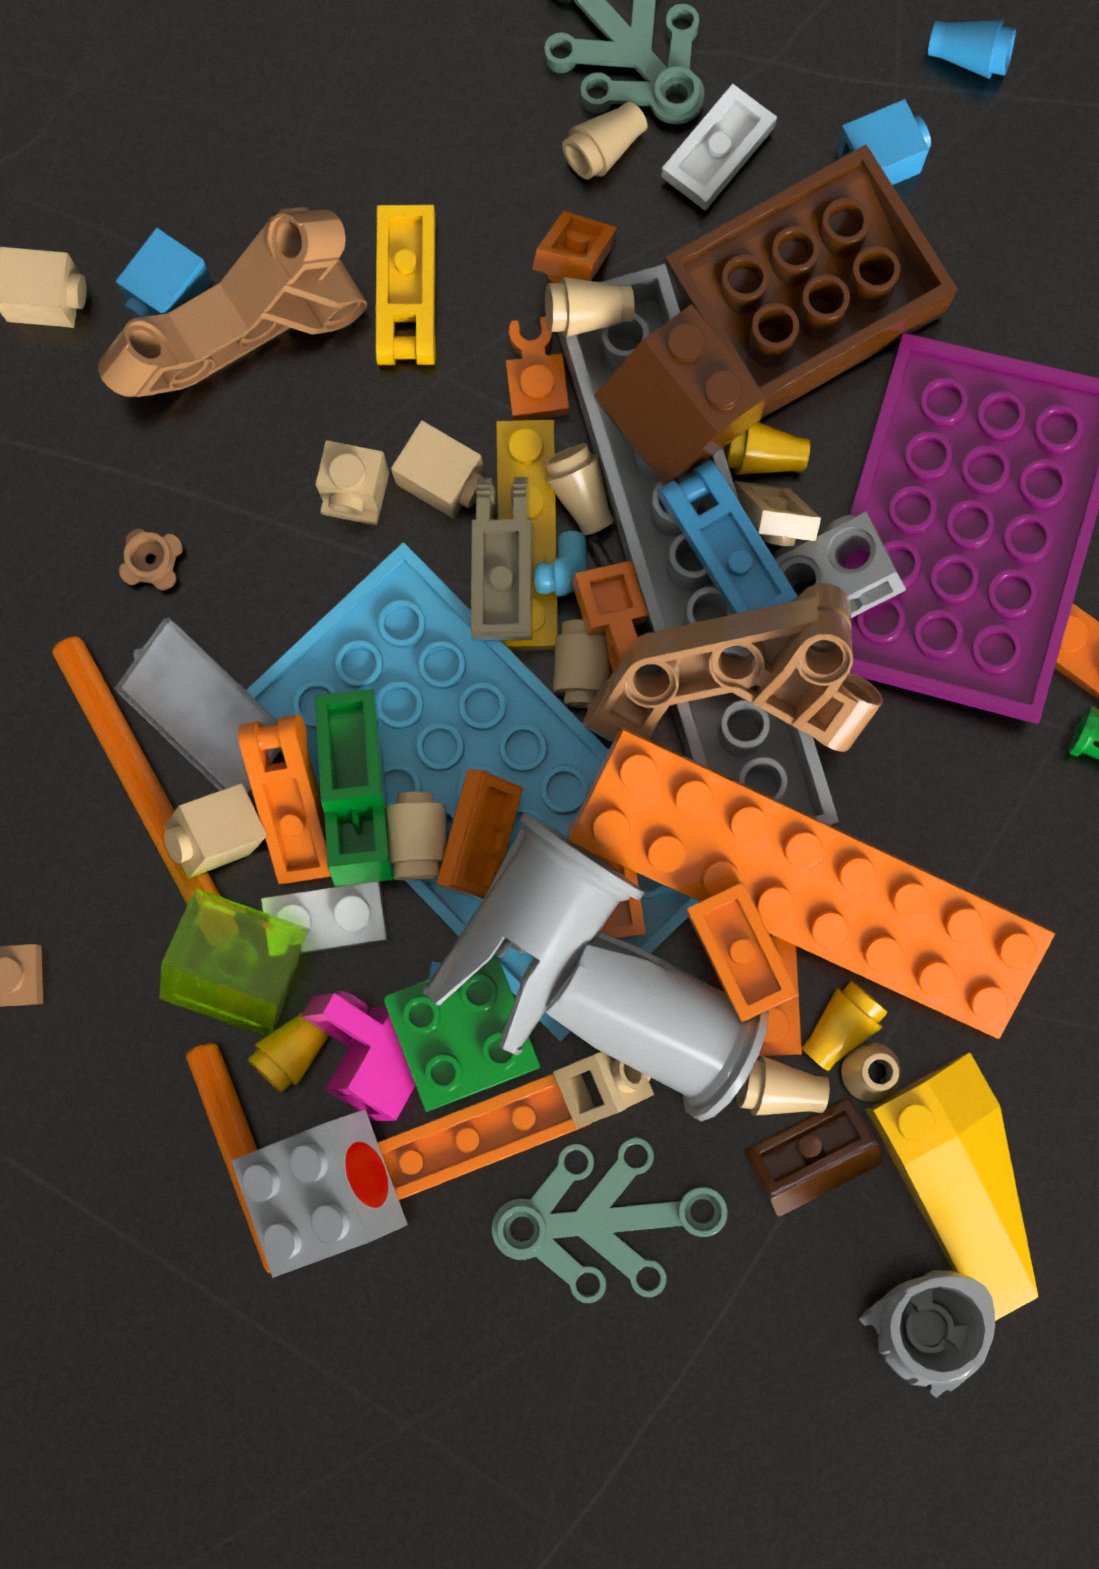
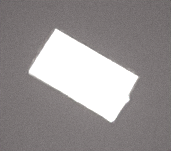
M170 618L163 619L146 645L134 650L135 660L114 690L217 789L221 791L242 783L248 794L251 790V785L239 746L238 728L241 724L260 721L263 726L278 724V720ZM281 747L268 749L270 763L281 751Z

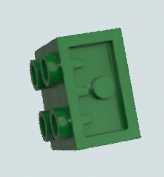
M495 955L439 1006L422 991L421 987L424 983L429 982L430 979L389 994L384 999L426 1112L541 1068V1063L529 1036L522 1045L523 1051L519 1055L499 1047L502 1039L501 1035L515 999L500 959Z

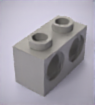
M867 512L858 516L847 515L831 522L824 529V533L816 537V541L809 540L804 544L795 543L794 546H784L772 555L792 588L804 578H815V584L829 583L838 586L846 593L850 601L851 618L906 591ZM861 550L870 552L869 559L863 566L857 569L844 568L847 558L854 552Z

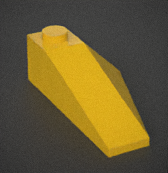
M968 1052L896 1091L888 1098L865 1108L866 1114L953 1271L976 1279L986 1286L993 1297L995 1321L1037 1298L1038 1292L1001 1108L971 1053Z

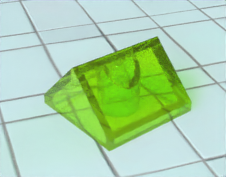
M196 888L161 963L159 999L266 1037L276 1029L309 928Z

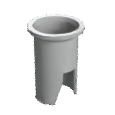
M524 812L520 818V821L526 825L524 829L525 840L433 977L421 987L423 993L439 1006L493 957L505 937L534 956L523 976L499 1045L503 1050L515 1055L521 1054L523 1051L522 1045L576 967L583 947L591 945L618 903L629 900L630 897L640 900L645 893L640 887L587 849L570 842L567 836L527 812Z
M599 932L591 945L583 947L576 967L548 1006L546 1014L594 1048L682 1093L685 1112L700 1121L715 1117L725 1108L745 1083L759 1056L767 1032L769 1010L740 1023L726 993L637 946Z

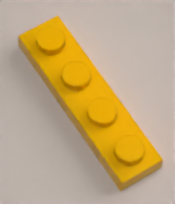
M554 420L497 421L498 519H513L511 487L514 484V477H527L530 492L529 519H531L533 524L532 640H501L510 651L555 650V637L558 636L556 592L540 594L535 589L534 567L540 562L554 563V558H557L556 494L545 480L548 471L544 465L548 458L555 455Z

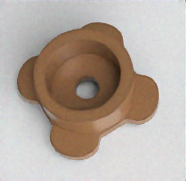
M143 529L131 531L126 537L124 549L125 563L119 569L121 578L129 585L146 582L154 584L159 590L171 588L176 582L173 568L176 557L181 554L183 549L181 541L173 534L161 537L156 533L146 532ZM155 555V563L147 564V556Z

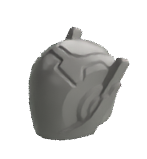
M932 1270L922 1277L908 1280L893 1288L882 1299L868 1308L859 1320L864 1326L872 1325L879 1335L878 1351L883 1355L884 1360L892 1370L903 1379L908 1380L910 1385L926 1387L930 1384L932 1386L930 1393L937 1398L946 1390L950 1392L954 1390L984 1363L993 1341L995 1308L993 1297L988 1289L976 1279L954 1271Z

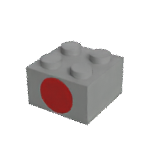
M365 1109L326 1122L231 1161L272 1278L369 1243L408 1225Z

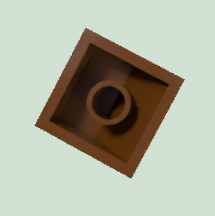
M692 304L644 338L594 394V399L663 486L673 480L679 481L695 467L702 464L760 421L766 400L765 395Z

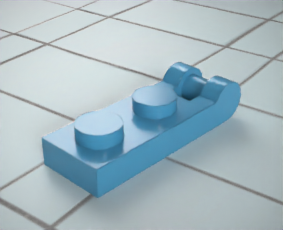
M709 459L693 469L694 475L680 484L673 480L657 490L664 508L679 526L732 614L792 602L798 599L797 594L712 460ZM707 496L715 507L698 516L691 504Z

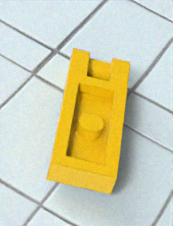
M377 205V365H395L396 359H417V365H435L434 205ZM416 322V336H395V323Z

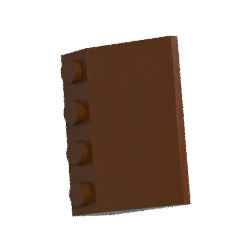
M867 144L665 257V263L686 306L693 305L765 395L766 400L761 418L901 340L903 333L911 334L945 315L958 289Z

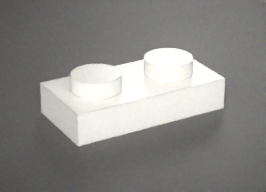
M732 84L662 167L661 178L706 211L775 128L777 116Z
M380 882L353 884L261 898L270 958L389 941Z

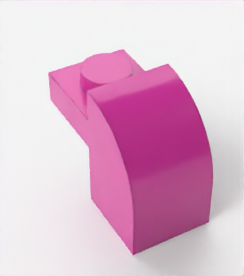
M337 991V993L312 996L300 1017L348 1048L325 1090L357 1111L365 1109L368 1118L372 1121H396L415 1087V1082L386 1006L373 1007L367 1015L369 1010L367 1004L350 993Z

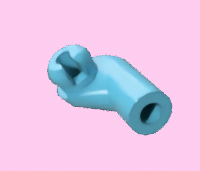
M567 531L558 536L557 558H554V563L540 562L534 567L535 589L538 593L548 594L556 592L557 596H564L574 592L572 585L574 574L587 571L586 537L584 534L577 531Z

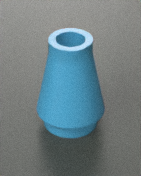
M936 20L930 36L928 56L942 58L988 79L991 78L992 73L1005 76L1013 52L1016 29L1004 27L1003 20L942 22Z

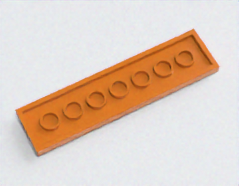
M622 726L567 834L570 842L700 902L744 882L769 934L997 1039H1000L1055 935L1052 930L1042 924Z

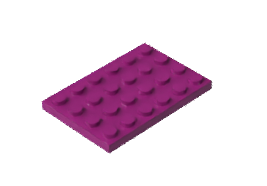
M903 333L850 515L858 516L867 512L906 591L851 618L853 651L851 672L869 680L1039 724L1099 510V378ZM864 550L854 552L847 558L844 568L857 569L863 566L869 559L870 552Z

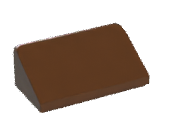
M851 1097L825 1109L823 1113H817L744 1151L777 1216H782L879 1166L883 1162L879 1144Z

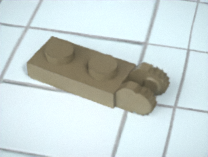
M514 477V484L511 487L513 519H493L495 487L492 485V478H478L476 520H472L471 637L474 641L532 640L533 524L531 519H529V481L527 477Z

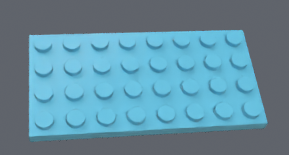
M404 542L245 691L277 724L280 717L295 714L301 715L306 726L307 748L320 792L315 696L374 689L388 805L397 804V794L433 793V802L446 805V833L448 842L468 769L483 770L524 787L505 857L520 830L526 827L520 821L524 812L530 813L567 836L569 832L568 823L574 822L609 751L501 640H473L471 637V610ZM637 873L638 885L645 892L641 897L646 936L620 940L652 953L689 917L686 909L700 901ZM437 879L405 880L458 936L464 931L470 918L483 902L482 900L436 885ZM510 947L503 958L499 959L511 991L517 995L525 971L534 956L526 951L520 954ZM546 1011L540 1019L543 1025L560 1042L572 1032L546 1014Z

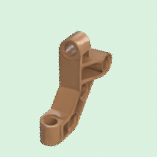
M306 207L280 209L275 216L269 219L219 284L167 314L132 318L98 362V372L103 382L114 392L130 397H141L180 390L198 383L289 328L313 335L339 330L351 324L364 313L368 303L339 259L344 250L346 240L345 230L340 218L328 209L309 210Z
M822 583L808 587L800 594L796 601L654 631L639 636L630 645L610 678L598 690L585 715L583 726L611 742L614 741L621 726L650 739L669 705L732 692L814 737L823 745L836 751L845 752L849 750L876 713L883 699L879 691L870 682L850 671L853 665L851 607L846 593L838 586ZM731 646H742L752 653L743 658H734L728 656L723 651ZM646 664H655L661 666L667 672L660 676H651L641 671L640 667Z

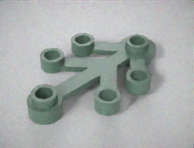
M573 0L609 41L574 39L571 35L560 32L551 35L545 42V63L553 72H569L576 64L635 68L646 80L612 81L609 76L603 73L589 74L581 83L580 94L582 105L592 113H602L608 110L612 104L623 105L630 101L637 106H650L655 116L663 122L683 124L694 119L703 107L705 97L703 84L699 77L690 70L692 41L696 38L699 29V14L691 5L677 4L667 12L665 32L671 40L668 68L652 51L655 2L657 0H633L631 27L606 0ZM683 18L690 21L692 25L688 29L680 30L674 27L672 23L677 19ZM558 47L567 48L571 52L568 57L563 59L556 58L551 53ZM593 87H601L607 91V94L601 99H594L587 92ZM677 92L684 95L686 100L683 103L675 104L669 102L666 97L671 93Z
M633 1137L621 1144L618 1150V1160L576 1211L551 1213L573 1181L586 1178L594 1167V1157L590 1149L583 1144L573 1143L561 1151L558 1158V1166L531 1199L517 1198L501 1206L493 1219L492 1236L498 1249L512 1259L526 1260L537 1257L570 1285L573 1296L582 1303H594L602 1298L606 1291L605 1275L600 1268L594 1265H581L554 1238L579 1236L626 1275L637 1294L643 1297H654L659 1295L666 1286L667 1276L663 1266L654 1259H644L617 1237L614 1232L684 1226L689 1233L695 1236L709 1237L718 1233L723 1228L727 1220L728 1211L723 1197L714 1189L704 1186L688 1190L680 1201L611 1207L634 1177L649 1170L654 1161V1152L650 1144L642 1138ZM633 1144H639L647 1151L646 1162L637 1168L629 1166L624 1160L626 1149ZM579 1150L587 1156L588 1165L583 1172L572 1173L565 1167L564 1159L570 1151ZM699 1199L708 1200L713 1206V1215L706 1222H697L691 1217V1206ZM518 1217H526L533 1223L534 1233L526 1240L515 1238L511 1232V1223ZM644 1267H653L660 1274L659 1283L652 1289H644L637 1283V1274ZM593 1273L598 1277L600 1287L596 1293L585 1295L578 1290L576 1281L581 1274Z

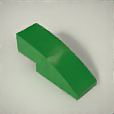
M374 689L316 695L315 711L320 797L325 813L327 864L334 886L394 880L393 865L390 863L385 809L388 806Z

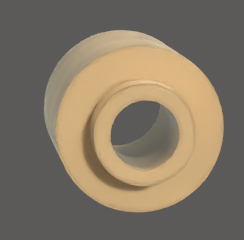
M583 620L565 621L562 623L561 635L555 637L553 694L564 697V705L567 707L589 708L598 690L612 675L606 634L603 632L588 636Z
M405 792L397 794V804L385 807L390 863L393 865L394 879H437L447 846L446 805L433 802V793Z

